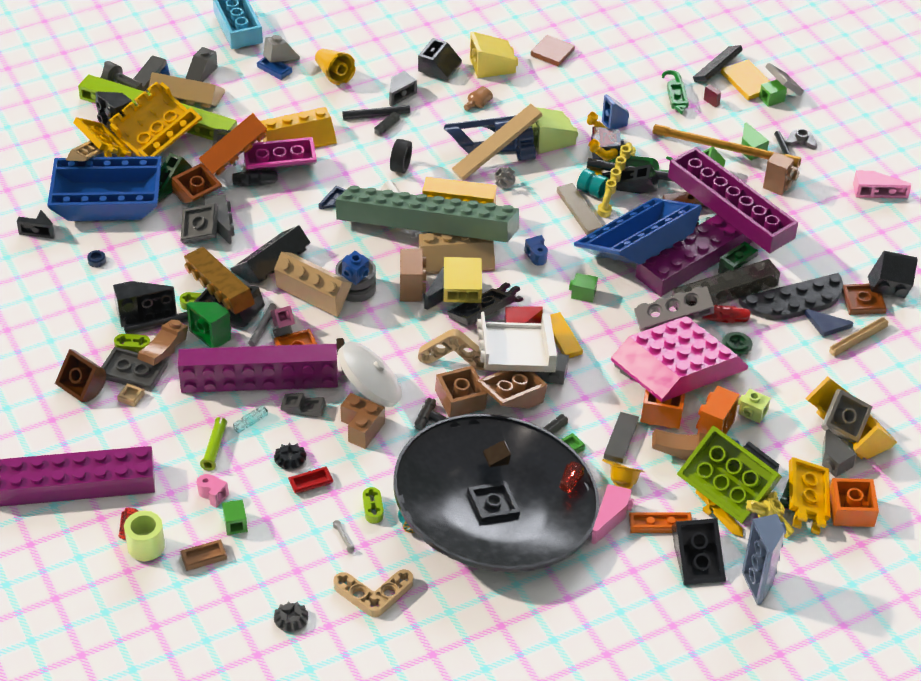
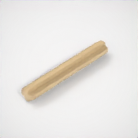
M881 317L830 346L829 353L833 356L841 354L888 327L889 321L885 317Z

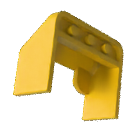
M829 376L805 398L818 409L816 413L823 420L836 390L842 389L849 393ZM870 414L859 442L851 443L856 455L861 460L863 458L868 460L891 449L897 441Z

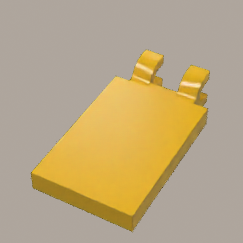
M79 117L75 118L73 123L98 149L104 151V157H112V153L117 154V157L131 156L132 153L128 151L129 149L103 123Z
M794 457L789 460V510L795 512L792 527L800 529L802 521L806 522L809 518L813 520L811 533L819 535L821 533L820 528H825L826 522L831 518L829 469Z

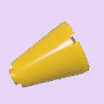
M324 48L319 49L315 54L316 63L331 83L340 85L349 82L353 78L356 67L355 59L350 54Z

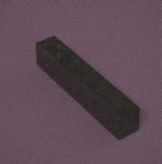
M766 259L673 288L671 297L678 292L686 293L695 287L707 286L713 305H720L739 299V297L778 286L780 271L770 259ZM689 301L687 304L689 306L696 305V302Z

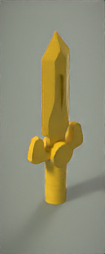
M698 490L695 491L707 504L703 507V512L711 515V511H713V514L732 534L743 537L742 527L727 512Z

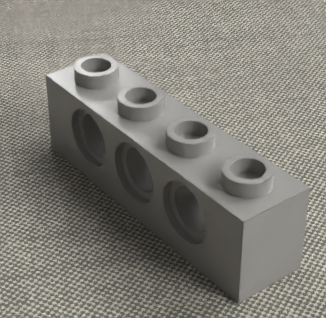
M698 286L686 293L678 292L672 297H662L653 303L639 304L634 308V313L640 332L685 316L693 320L713 314L714 305L707 286ZM689 301H695L696 305L689 306L687 303ZM675 306L678 310L672 312L669 308ZM653 312L660 313L658 317L651 316Z

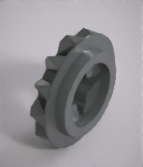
M288 600L286 604H280L279 608L274 611V623L283 631L294 632L300 630L308 622V611L305 605H300L298 601L290 603ZM291 612H294L295 616H291V618L287 620V615H290Z

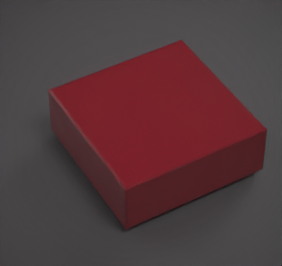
M709 84L705 86L703 100L716 108L720 105L722 92Z

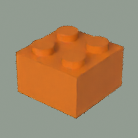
M717 386L714 392H710L706 400L707 403L705 405L702 404L698 412L700 416L696 424L698 433L707 434L714 425L727 434L735 421L740 394Z
M832 478L830 485V508L833 526L875 527L879 508L873 479Z

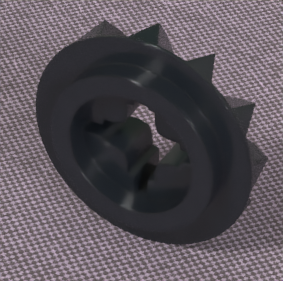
M290 442L288 445L281 444L280 448L275 450L274 461L283 469H296L305 463L306 452L304 447H299L298 443L295 445H291ZM289 452L292 453L291 459L288 457Z

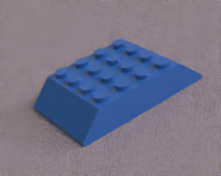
M162 156L92 157L86 161H67L66 158H54L47 207L67 221L142 220L158 206Z
M653 198L574 242V246L592 255L601 256V258H611L612 260H621L640 265L645 263L650 257L659 255L662 250L673 247V244L685 240L688 235L692 234L702 206Z

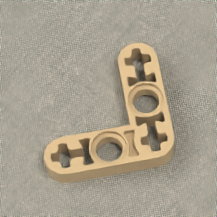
M451 329L419 348L418 359L422 363H433L450 352L455 351L471 366L473 365L475 369L485 370L484 363L480 361L481 352H479V346L458 329ZM436 345H443L445 348H438ZM464 348H470L473 351L467 352Z
M406 569L399 570L376 591H372L347 572L336 574L333 584L334 590L364 613L371 617H379L413 587V574ZM392 590L395 594L393 596H386L384 592ZM357 591H361L365 595L363 597L357 598L353 594Z

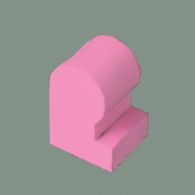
M291 306L271 311L275 327L281 328L295 324Z
M203 474L197 478L198 494L202 498L209 499L210 505L217 508L229 495L228 483L210 474Z

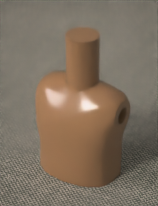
M481 86L468 95L467 99L469 102L463 108L466 111L474 106L483 108L486 103L493 99L492 92L488 88Z

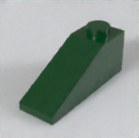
M169 153L163 163L160 174L158 203L173 192L172 177L192 168L183 157Z

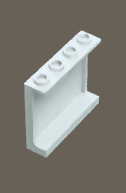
M481 312V319H477L479 352H481L480 361L484 363L485 370L556 371L557 352L550 314L542 313L541 324L485 322L484 312Z

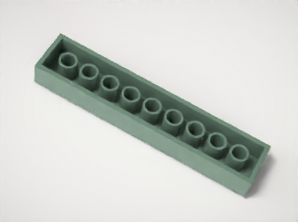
M352 185L336 199V220L508 243L519 229V208H514L511 205L498 206L495 203L461 201L458 198L444 199L442 196L428 197L425 194L413 195L409 192L397 193L392 190L382 191L372 187L360 188L357 185Z

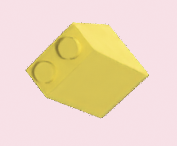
M470 32L469 59L477 78L516 73L518 58L514 56V49L510 46L508 40Z

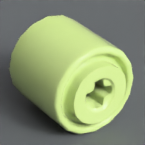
M144 510L135 512L126 519L124 530L128 553L131 557L138 561H151L158 558L165 549L163 524L159 515L152 511Z

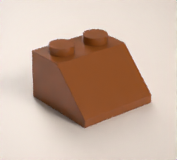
M202 163L172 177L173 193L182 203L194 202L222 187V184Z

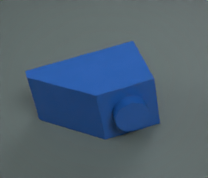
M605 94L601 122L610 129H619L627 126L629 111L620 102Z

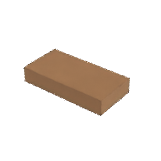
M221 539L180 551L186 571L227 560V554Z

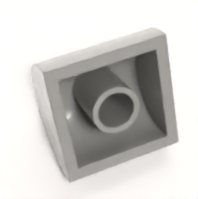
M837 389L821 428L824 431L829 429L840 439L858 443L873 406L842 389Z

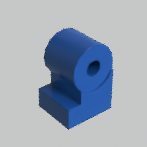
M542 235L525 239L524 251L531 262L537 266L547 263L548 248L544 245L545 239Z

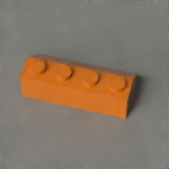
M252 113L200 156V163L214 176L216 174L220 176L226 170L225 167L229 163L231 165L239 160L238 156L242 152L247 153L253 148L252 144L254 142H260L267 136L265 134L267 128Z

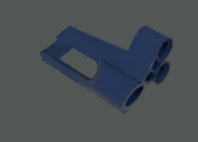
M516 115L448 123L444 125L443 130L450 134L458 145L469 154L484 141L473 142L461 129L484 127L496 132ZM532 127L526 129L499 152L516 151L518 161L536 159Z

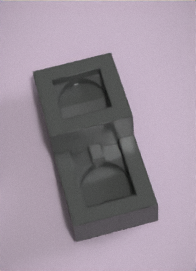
M289 393L284 395L280 409L281 411L300 416L322 417L326 401L324 397L305 398L304 393Z

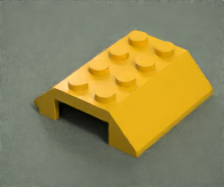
M156 81L147 89L151 95L144 91L136 97L134 101L137 103V106L133 102L125 106L121 110L124 117L117 113L109 119L111 130L137 157L158 156L203 119L191 107L187 109L174 98L169 87L163 82L159 84Z

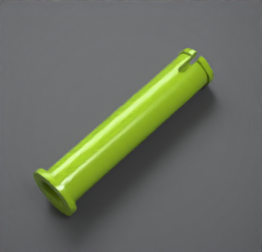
M220 417L215 419L204 458L200 461L201 468L207 471H212L216 467L215 460L228 423L223 417L221 423H219Z

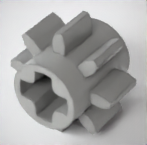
M510 167L499 168L494 174L495 180H497L495 184L500 188H510L516 181L515 171Z

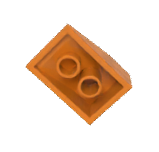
M645 390L640 422L648 425L680 429L685 393L661 402L649 391Z

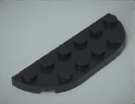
M835 273L739 297L738 303L742 308L751 311L752 315L755 316L756 313L765 316L767 320L791 319L805 315V310L807 309L818 312L832 307L837 303L842 293L843 281L841 275Z

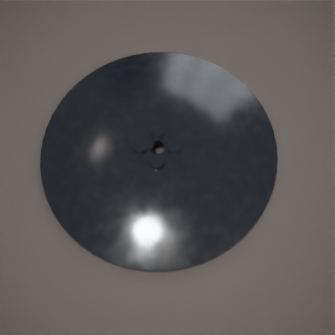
M468 414L450 417L433 423L419 431L408 441L399 454L393 475L394 497L403 518L410 528L424 542L438 552L453 560L480 569L499 572H524L557 564L574 554L585 544L593 531L599 512L597 485L591 471L582 458L568 444L551 432L512 417L493 414ZM501 441H505L511 452L509 465L489 467L483 451ZM493 500L495 503L498 504H492L489 501Z

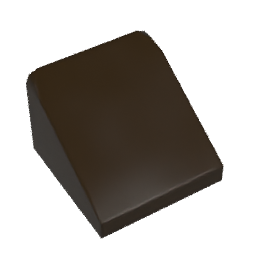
M501 441L483 451L489 467L509 465L511 452L505 441Z

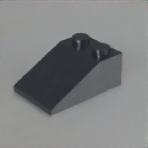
M246 285L250 288L255 305L237 314H234L230 309L228 310L231 326L246 327L265 306L259 287ZM207 288L194 301L217 302L224 307L223 303H219L215 295H211Z
M718 518L675 522L671 526L673 543L683 585L725 582L726 577Z

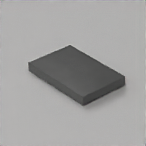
M114 347L101 367L106 371V380L123 385L128 383L145 391L152 392L166 370L168 362L162 360L153 366L137 359L138 353Z

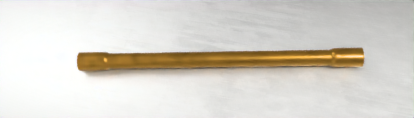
M655 124L652 133L656 135L713 146L767 160L775 153L680 131ZM782 154L794 159V167H800L801 157Z

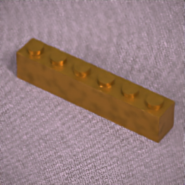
M203 246L184 256L186 271L189 274L192 273L196 281L199 280L203 288L206 287L211 295L214 294L218 302H222L227 310L230 309L234 314H237L255 305L250 288Z

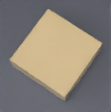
M127 383L118 394L117 400L135 407L145 395V391L142 388Z

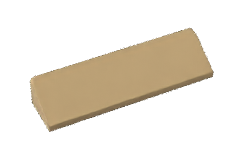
M88 141L71 149L66 160L86 161L104 151L98 149L91 141Z

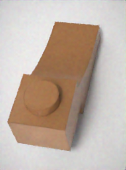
M170 320L165 323L156 337L138 352L137 359L154 366L174 354L176 345L186 340L188 326L178 320Z
M655 429L652 433V448L687 461L706 434L699 432L698 435H683Z

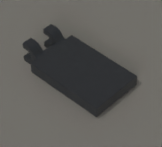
M505 282L497 289L492 288L482 293L481 303H463L447 311L450 319L469 326L477 322V319H481V312H484L486 317L513 302H521L524 299L522 296H516V293L521 290L519 286H514L506 292V289L511 286L510 283Z

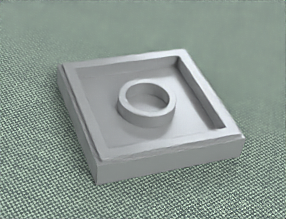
M771 63L766 64L765 68L783 86L800 96L804 93V90L786 72Z

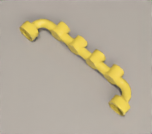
M630 142L621 146L620 156L615 161V168L611 169L610 179L606 181L603 201L598 205L597 214L600 217L607 218L611 216L612 206L609 204L611 195L616 192V184L621 180V171L625 170L626 160L636 154V148Z

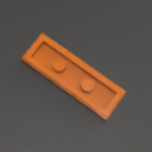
M629 512L630 533H672L671 526L675 522L692 520L691 512Z

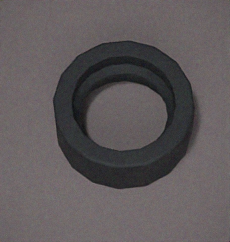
M396 139L390 156L391 171L406 173L412 156L413 147L411 141Z

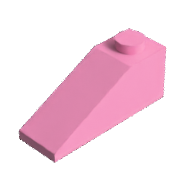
M856 170L853 181L855 196L858 198L908 199L912 186L909 182L876 171Z
M607 485L593 527L592 544H596L626 518L628 510L632 511L634 499L631 498V489Z

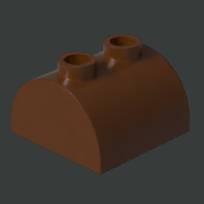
M69 349L54 384L79 401L88 402L94 399L102 390L106 381V371L75 349Z

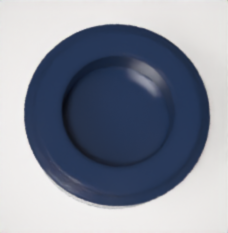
M100 250L91 251L87 255L88 264L91 267L103 266L106 263L105 253Z

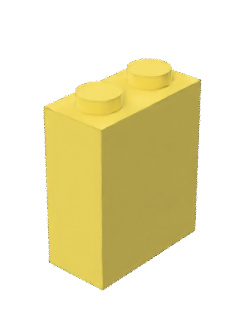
M444 257V302L481 303L482 258Z

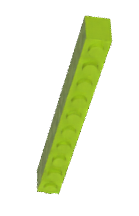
M90 74L78 85L80 99L95 103V93L98 91L118 92L125 94L137 106L134 99L144 92ZM181 103L187 109L190 107L203 118L187 133L218 142L237 126V120Z

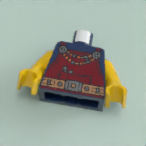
M592 111L588 114L587 124L594 125L592 126L591 141L588 144L590 152H592V159L609 161L617 158L620 155L621 146L628 142L631 143V140L621 139L618 129L607 128L600 121H597L598 115Z

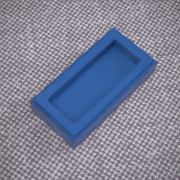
M265 57L256 62L257 68L280 80L292 73V68L282 62L270 63Z

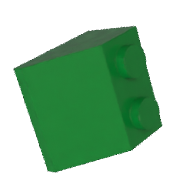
M188 302L186 304L189 331L210 348H219L231 340L230 313L225 307H222L217 302Z

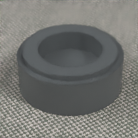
M291 325L273 330L274 337L293 332Z

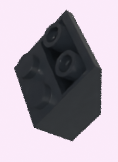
M432 38L418 55V72L448 81L461 65L462 59L448 42Z
M98 91L95 93V104L98 111L97 119L113 132L110 128L111 123L109 119L117 113L124 117L121 110L132 100L123 93Z

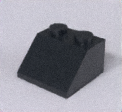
M883 250L867 276L871 292L906 298L914 285L918 258Z

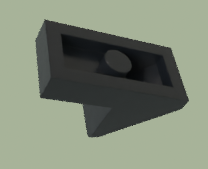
M42 210L39 211L37 218L18 217L16 222L19 235L55 238L53 223Z

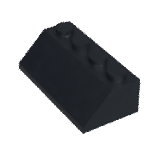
M300 225L294 226L279 233L231 267L230 270L250 284L256 281L259 284L268 278L267 274L270 272L271 274L275 273L274 268L281 252L300 255L307 250L306 246L311 242Z

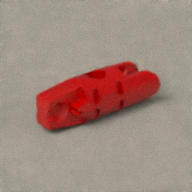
M714 305V313L703 316L701 319L714 322L744 323L748 322L751 311L746 308H736V306Z

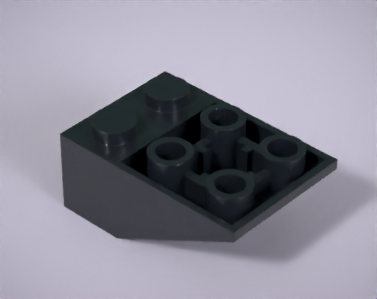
M137 281L113 285L116 311L121 327L177 314L174 286Z

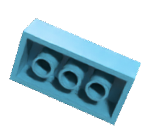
M213 0L214 14L231 49L263 43L262 26L249 0Z

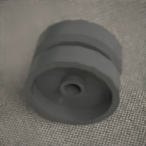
M367 258L369 260L368 275L357 285L352 283L345 301L363 302L375 294L376 265L369 258ZM340 260L335 267V274L346 279L342 276V260Z

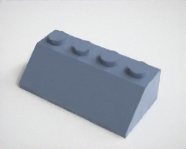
M777 514L752 519L742 574L757 606L763 603L773 585L775 575L777 574L778 561H780V551L783 548L786 526L784 522L780 521Z

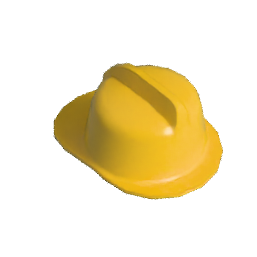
M602 459V461L610 464L611 480L618 487L631 489L637 483L640 473L645 472Z

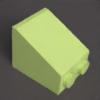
M536 107L543 116L530 127L533 129L534 146L538 154L576 145L578 130L572 125L570 118L563 111Z

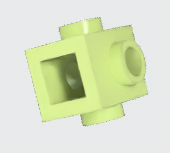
M749 388L745 395L742 394L739 398L738 405L740 407L738 414L760 424L769 410L771 398Z

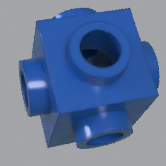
M353 251L342 260V276L357 285L369 273V260L366 256Z

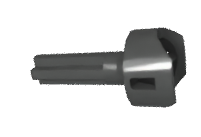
M111 61L104 62L100 78L138 90L143 89L141 82L123 74V69L120 65Z

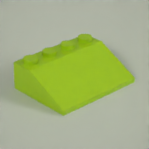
M714 425L677 473L679 477L741 524L753 513L747 511V501H763L782 478L779 473Z

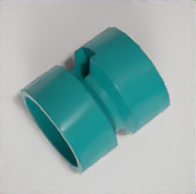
M586 168L581 172L576 187L585 193L589 192L590 195L601 199L605 194L606 181L609 178L600 174L596 175L594 171Z

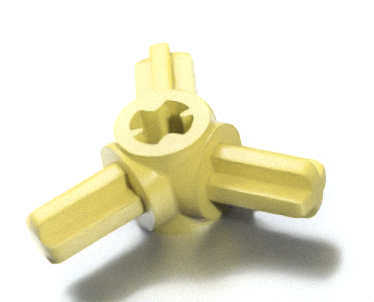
M771 492L761 502L755 500L747 501V511L757 513L758 518L777 514L780 521L784 522L786 526L785 538L790 537L794 533L793 527L783 517L785 508L778 500L777 492Z

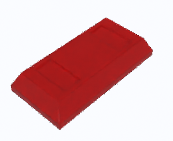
M327 466L288 477L295 494L323 487L334 482Z

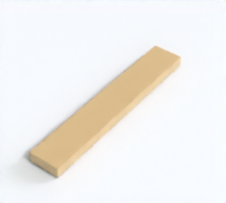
M530 103L452 167V171L464 181L543 116L542 113Z

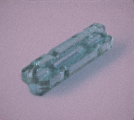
M264 405L256 408V411L253 410L242 417L241 420L239 419L234 422L233 429L237 433L244 431L245 427L248 428L258 422L260 418L266 417L268 409Z

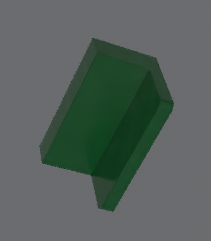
M744 241L720 257L718 273L721 275L727 270L731 272L736 271L757 257L758 250Z

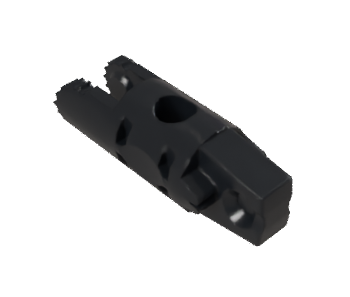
M249 170L233 173V186H263L264 184L275 183L278 181V174L273 170Z

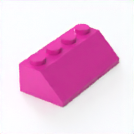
M313 137L256 142L252 144L253 148L247 153L243 152L246 171L306 166L317 163Z

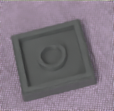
M214 203L183 209L180 239L183 244L216 238L218 205Z

